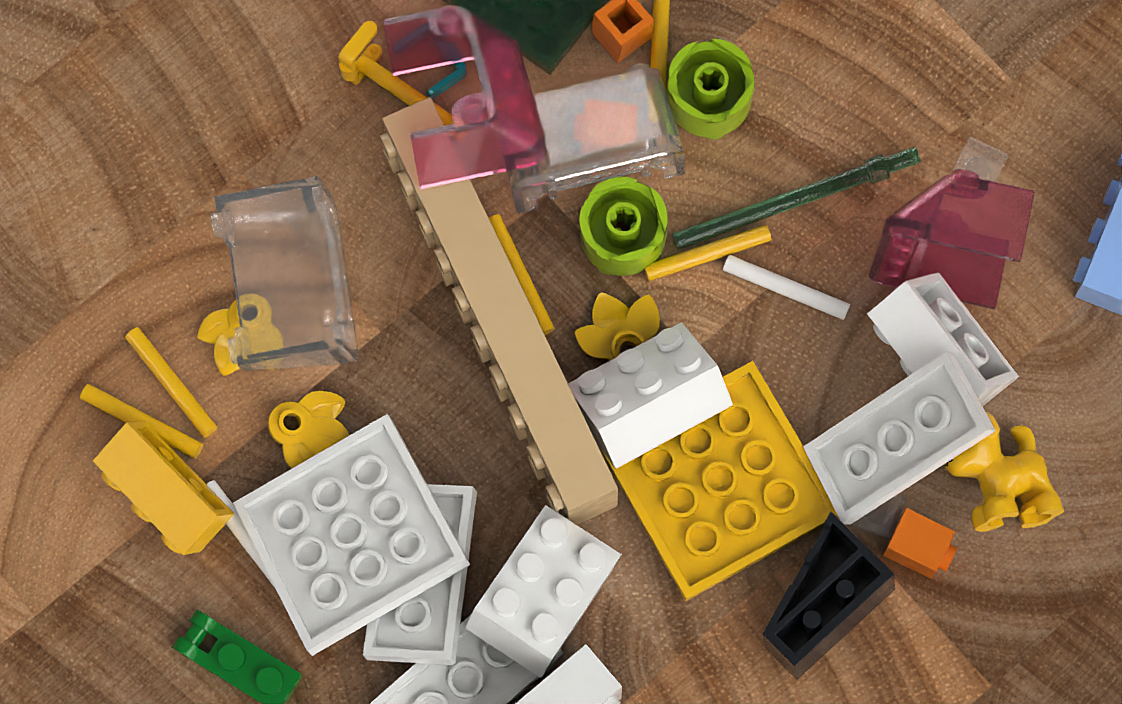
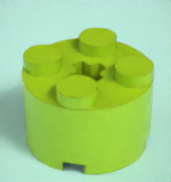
M711 39V41L700 43L695 41L683 47L670 64L667 81V108L676 123L691 134L711 140L720 139L725 134L738 128L748 116L754 91V74L748 56L738 46L723 39ZM712 86H715V87L718 88L717 90L712 89V90H710V91H707V90L710 89Z
M630 177L610 178L592 189L579 214L580 242L586 257L601 273L618 276L634 275L644 271L646 267L658 261L665 246L668 223L667 210L662 197L651 186L649 188L637 182V179ZM624 222L626 228H630V230L622 231L620 228H616V224Z

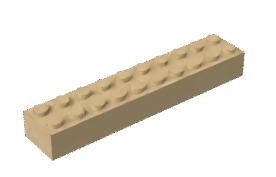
M431 97L383 117L385 133L379 137L384 148L383 154L393 174L400 171L397 173L402 186L400 189L410 211L418 208L415 214L419 221L418 227L428 249L434 246L437 248L433 252L437 260L436 266L446 287L451 284L455 286L452 288L455 298L454 304L464 325L470 322L473 324V327L470 328L474 338L472 342L481 362L485 363L490 360L492 366L488 367L492 376L490 380L500 402L507 399L510 402V406L507 407L510 414L509 420L518 440L521 441L526 438L529 445L526 446L529 456L527 458L537 480L545 478L548 483L545 489L548 494L546 499L550 508L578 525L617 507L618 487Z

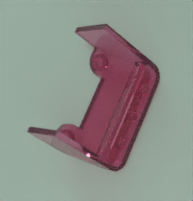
M450 5L383 20L393 76L474 59L483 91L466 95L454 103L451 109L453 124L410 133L420 189L525 168L543 160L547 153L545 133L520 46L515 39L468 10L458 6Z
M953 170L951 175L943 176L886 218L872 257L869 278L879 284L898 288L907 280L939 272L961 302L995 310L1005 260L1020 262L1022 259L1035 191L979 179V175L972 171Z

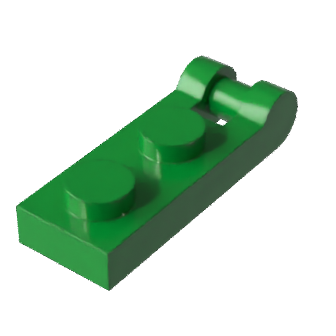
M196 609L189 620L192 625L183 638L180 636L177 638L171 648L261 704H286L303 678V675ZM207 633L218 639L209 654L198 648Z

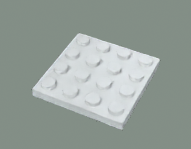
M388 414L233 502L306 650L312 656L471 565Z

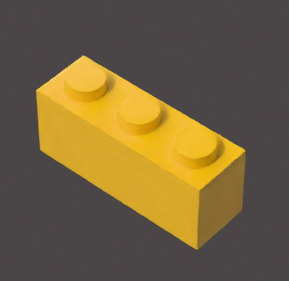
M145 421L126 422L93 460L102 470V479L111 488L122 491L132 502L131 508L134 513L142 520L152 522L162 533L161 540L175 553L187 555L201 552L235 514Z

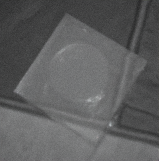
M970 136L949 179L989 197L1009 154Z
M897 494L850 525L890 540L906 498L902 494Z

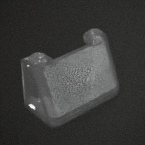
M649 64L633 65L622 74L526 97L523 94L508 95L503 97L499 101L500 105L493 110L517 214L537 210V199L543 197L545 193H548L550 200L558 198L557 191L640 171L642 177L651 176V168L661 169L664 179L685 174L684 151L662 75L659 69L650 68Z
M315 176L215 196L216 212H211V224L215 237H222L225 244L229 247L240 327L234 330V337L228 339V349L232 363L238 364V367L243 371L341 365L357 362L359 359L358 344L338 212L332 195L319 177Z

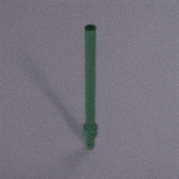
M912 147L887 157L879 154L865 159L862 166L672 233L673 242L676 249L679 250L865 182L871 181L872 184L884 181L890 178V173L920 163L919 153L916 147Z

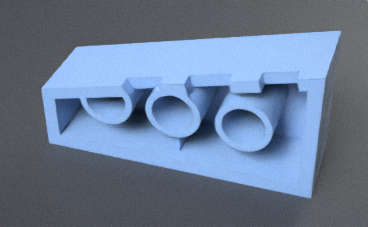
M1121 152V155H1120L1119 160H1118V163H1117V165H1118V166H1121V167H1122V152ZM1121 175L1119 181L1112 179L1102 203L1108 205L1109 209L1104 220L1097 217L1087 241L1095 244L1090 258L1081 257L1072 280L1080 283L1075 294L1076 298L1122 315Z

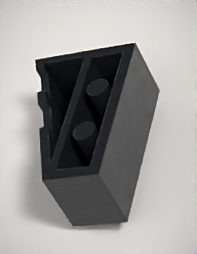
M831 511L815 544L809 549L804 558V563L792 585H789L763 632L765 648L796 680L895 590L894 573Z

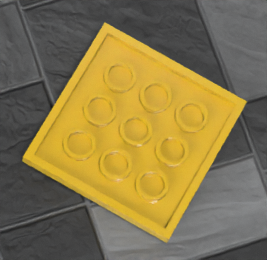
M753 361L723 376L733 403L727 409L617 469L614 468L599 447L602 456L685 601L692 599L824 526L830 511L838 518L801 441Z

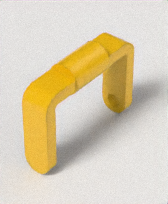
M364 22L338 56L342 78L355 85H358L366 76L358 71L356 59L365 49L362 54L367 55L375 62L382 56L380 45L373 43L366 48L378 32L375 22Z

